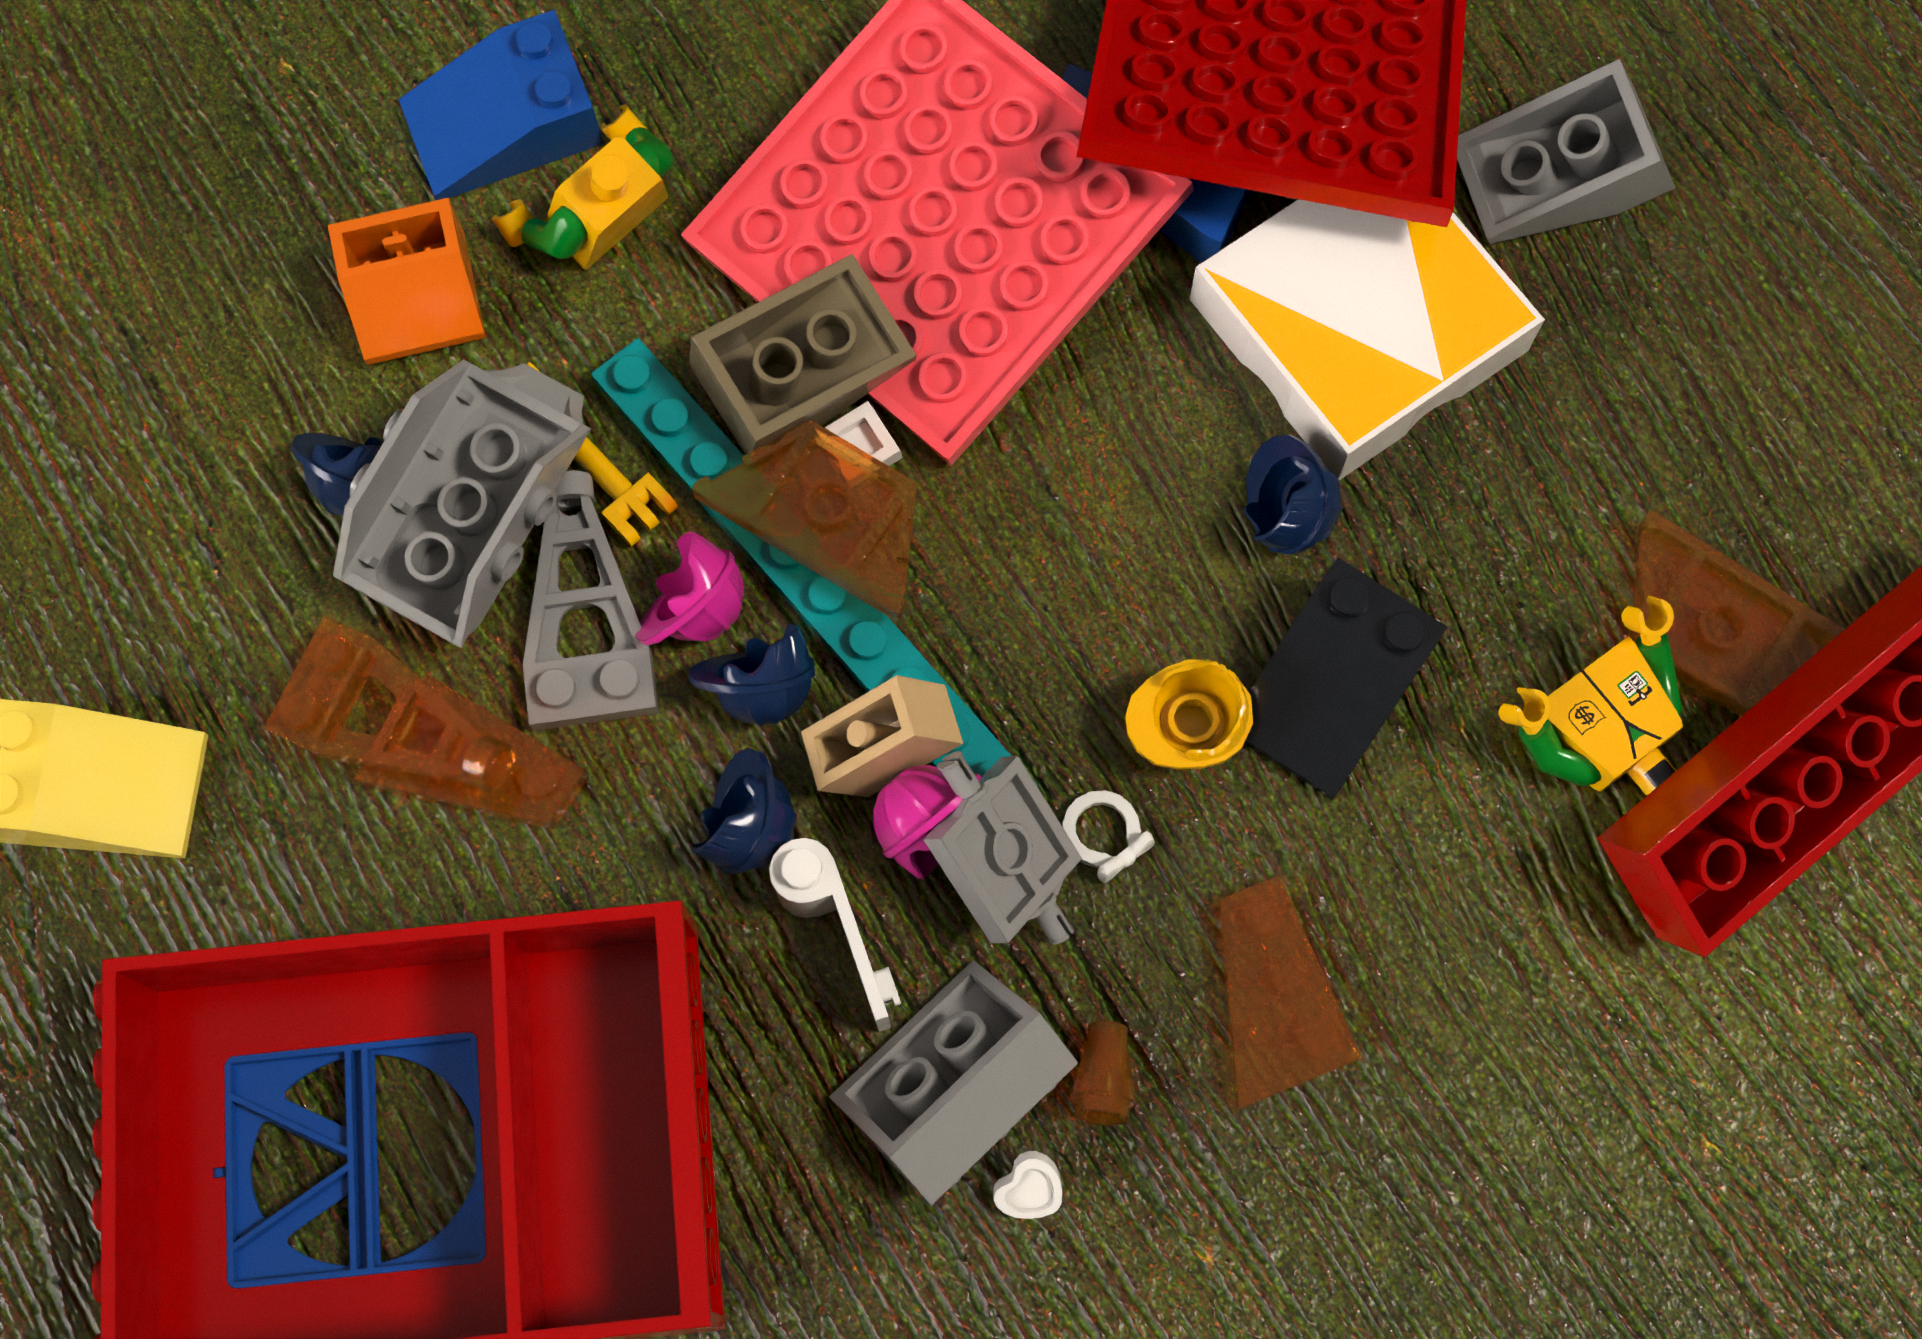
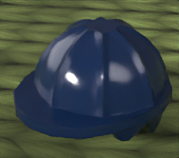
M304 433L295 436L290 450L295 458L304 465L305 482L311 494L329 513L343 517L345 505L351 497L350 486L355 475L365 464L373 461L383 441L377 437H369L363 445L343 437L322 433Z
M1293 435L1271 437L1259 447L1251 460L1247 474L1248 504L1244 507V513L1253 524L1257 533L1253 535V539L1265 545L1271 552L1297 555L1317 542L1328 538L1333 532V527L1340 512L1343 510L1338 476L1324 465L1320 456L1307 443Z
M788 624L783 638L774 644H768L764 640L754 637L746 642L745 652L716 656L701 661L690 668L688 676L689 682L695 688L715 692L725 711L734 719L747 724L763 726L765 724H777L800 709L807 699L811 687V678L815 676L814 659L809 657L800 626Z
M746 748L737 752L729 761L719 780L713 807L703 810L700 816L707 832V839L703 843L692 844L691 851L699 857L714 863L725 874L734 875L747 872L750 869L770 866L772 857L780 846L794 839L793 829L797 822V816L794 812L790 795L785 786L772 775L771 766L764 753Z

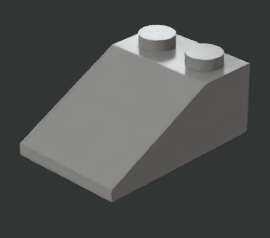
M1620 59L1458 135L1457 160L1485 236L1490 244L1617 215L1675 189L1637 92Z

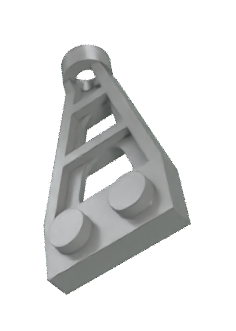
M566 471L555 489L557 498L553 510L544 521L523 658L528 722L533 731L659 713L652 652L650 646L642 644L636 638V633L641 629L640 621L594 506L595 497L592 476L583 471ZM580 510L577 514L572 516H568L562 513ZM590 548L594 553L600 576L599 585L597 587L561 591L559 589V559L564 551ZM598 607L603 610L607 615L615 637L613 648L609 652L569 658L562 657L558 652L557 644L563 616L569 610Z

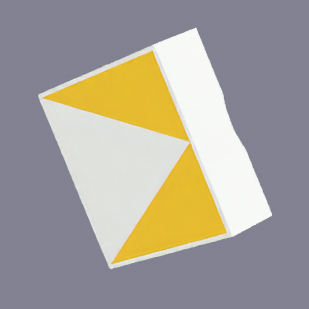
M1300 199L1196 266L1189 299L1236 358L1267 385L1281 407L1284 417L1305 443L1320 456L1324 465L1338 476L1339 480L1404 437L1416 422L1428 412L1443 403L1462 397L1529 351L1545 320L1454 213H1452L1448 226L1441 227Z

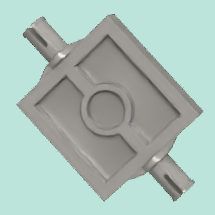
M961 751L947 755L942 759L943 762L938 763L937 768L942 772L955 794L959 795L963 800L955 810L941 820L924 838V842L990 943H1009L1025 923L1034 918L1048 937L1050 944L1056 945L1064 942L1070 937L1068 934H1073L1074 928L1069 924L1057 905L1056 896L1059 894L1064 878L1082 859L1079 852L1018 755L1000 757L979 781L964 759Z

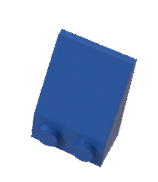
M555 9L497 29L398 99L435 200L451 198L604 144L592 103Z

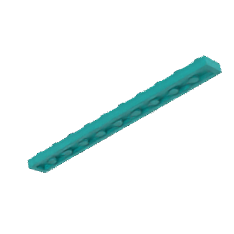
M639 338L635 339L591 373L592 380L597 388L866 693L896 675L944 684L946 686L963 744L929 763L930 766L937 767L939 762H943L942 759L953 752L961 751L973 773H979L982 777L1000 757L1012 756Z

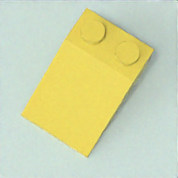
M0 699V843L185 859L209 735L203 731L60 704Z

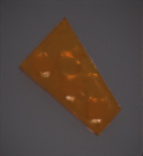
M1280 875L1220 899L1217 908L1224 983H1226L1229 1009L1231 1051H1233L1236 1110H1242L1358 1062L1362 1057Z

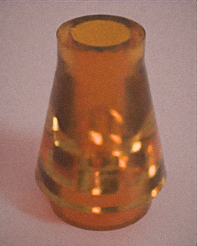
M1095 1021L1088 1024L1086 1044L1069 1100L1075 1104L1074 1116L1080 1121L1095 1125L1124 1124L1128 1122L1129 1109L1136 1106L1127 1044L1128 1027L1124 1024L1113 1021Z

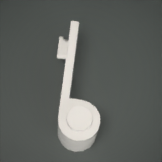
M800 838L785 843L773 855L769 868L771 883L783 908L791 914L802 918L818 917L837 910L878 1031L890 1029L891 1024L884 1004L893 1001L894 1005L897 1006L901 1004L889 967L874 972L872 970L834 858L828 848L816 840Z

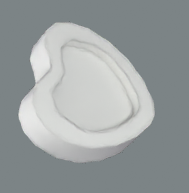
M1026 1151L1019 1154L1014 1160L1012 1172L1000 1178L994 1185L993 1197L996 1207L1004 1214L1024 1219L1041 1218L1056 1212L1062 1203V1183L1055 1163L1047 1155L1038 1151Z

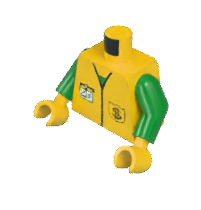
M621 105L618 109L622 113L614 122L609 125L603 122L600 125V129L610 139V142L556 189L546 220L533 218L521 199L509 203L512 208L510 212L502 216L494 215L491 219L510 247H516L525 243L529 247L558 259L572 257L586 271L668 199V193L661 178L670 171L673 165L670 150L662 141L647 130L627 105Z
M1649 595L1647 603L1650 607V615L1647 621H1644L1641 609L1630 605L1627 606L1621 614L1622 622L1628 629L1640 633L1635 642L1628 636L1549 696L1541 690L1518 687L1517 692L1524 700L1523 711L1516 705L1505 703L1501 705L1498 712L1500 719L1507 724L1520 726L1519 735L1538 768L1543 773L1581 787L1590 785L1599 792H1602L1624 774L1628 773L1647 796L1677 771L1659 750L1660 747L1683 728L1682 719L1680 718L1682 705L1669 638L1665 634L1671 628L1674 620L1673 609L1668 602Z

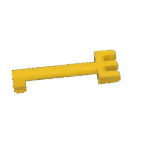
M528 362L526 364L531 368L539 371L531 362ZM586 437L574 459L587 473L591 474L596 483L613 499L614 502L601 513L605 521L632 547L641 538L637 530L627 522L631 516L634 515L651 531L660 523L646 506L651 499L668 515L676 510L678 505L649 472L632 485L591 440Z

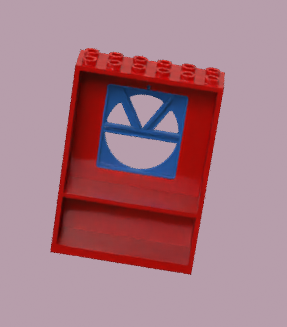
M681 900L102 959V980H98L95 983L93 990L94 1011L98 1020L102 1021V1048H98L95 1051L93 1058L94 1081L97 1088L102 1090V1117L96 1119L92 1133L94 1152L96 1157L101 1160V1188L95 1191L92 1202L94 1225L98 1231H101V1260L96 1261L92 1272L93 1295L96 1302L101 1304V1333L96 1334L94 1339H642L726 1330L698 930L696 923ZM375 1056H390L418 1063L441 1076L454 1088L468 1108L473 1120L476 1171L471 1189L465 1202L450 1223L425 1245L411 1253L381 1263ZM344 1060L346 1127L289 1101L286 1098V1092L312 1072L334 1062ZM263 1123H273L347 1158L345 1165L272 1216L264 1217L256 1199L252 1179L253 1153ZM348 1195L349 1265L326 1263L311 1258L289 1245L288 1239L293 1233Z

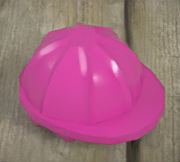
M692 531L686 532L677 540L682 559L681 565L674 572L664 573L656 580V586L662 594L655 600L640 621L641 629L636 633V638L646 646L656 644L668 636L686 641H709L718 638L724 631L730 629V626L740 615L744 586L740 570L735 563V556L729 550L719 549Z
M930 765L913 766L900 772L881 789L873 811L874 829L877 839L883 848L882 853L887 859L893 858L901 867L918 879L926 878L939 864L924 842V838L941 820L955 810L963 800L959 795L955 794L937 767ZM979 773L975 774L978 781L982 779Z

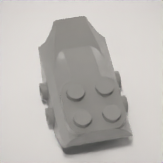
M464 359L411 396L404 409L397 410L391 416L384 429V443L373 461L365 464L357 472L351 483V497L344 509L333 576L392 611L461 648L468 635L472 634L481 624L505 582L518 569L524 554V549L521 546L534 524L536 526L541 525L553 510L557 498L555 489L591 430L590 427L583 424L582 407L585 396L524 363L508 369L482 370Z

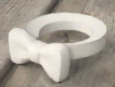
M1106 790L1090 791L1076 798L1068 807L1062 823L1063 829L1082 857L1080 862L1098 868L1097 876L1103 883L1110 881L1123 868L1131 866L1137 857L1148 851L1155 844L1153 835L1150 832L1145 831L1141 833L1139 818L1131 803L1121 795ZM1105 805L1119 812L1126 823V842L1128 847L1117 856H1111L1107 853L1090 850L1084 846L1076 834V823L1078 817L1086 809L1092 806Z

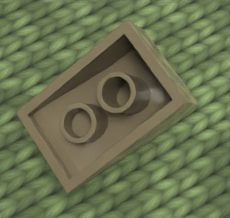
M851 254L692 336L689 365L747 460L754 465L805 438L914 362L917 355L854 255Z

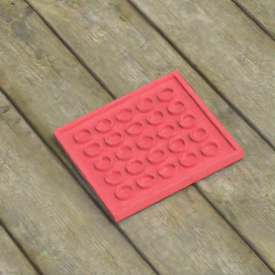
M888 0L682 232L681 236L687 244L757 303L853 254L917 355L914 362L866 395L952 466L1193 192V182L1184 177L1076 157L1087 98L962 0Z

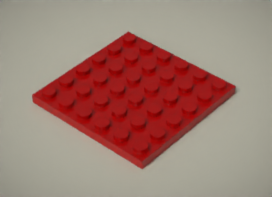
M1107 0L1076 157L1211 182L1228 187L1274 194L1291 199L1342 207L1354 211L1405 219L1412 222L1447 227L1454 210L1467 0Z

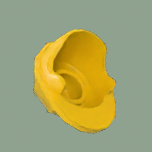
M1187 659L1162 669L1147 679L1131 696L1125 715L1127 737L1136 752L1155 766L1184 770L1202 769L1224 763L1242 749L1253 725L1251 695L1237 675L1230 669L1228 670L1223 664H1218V662L1211 660Z

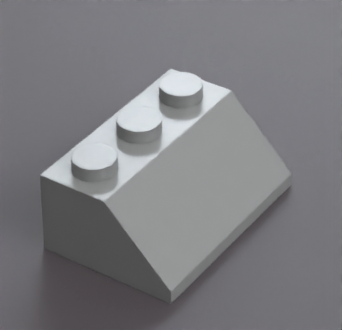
M973 960L834 1091L829 1098L898 1173L932 1206L992 1146L1005 1137L1025 1114L1047 1093L1051 1092L1078 1062L1036 1009Z

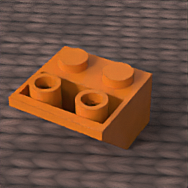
M449 197L328 225L338 281L364 361L367 365L486 338L465 234Z

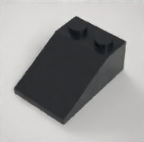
M1337 558L1250 689L1253 725L1244 743L1333 801L1436 647L1447 626L1342 559Z

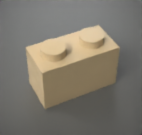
M898 675L801 731L817 790L861 797H869L880 791L905 769L926 765L963 744L946 686L944 684Z

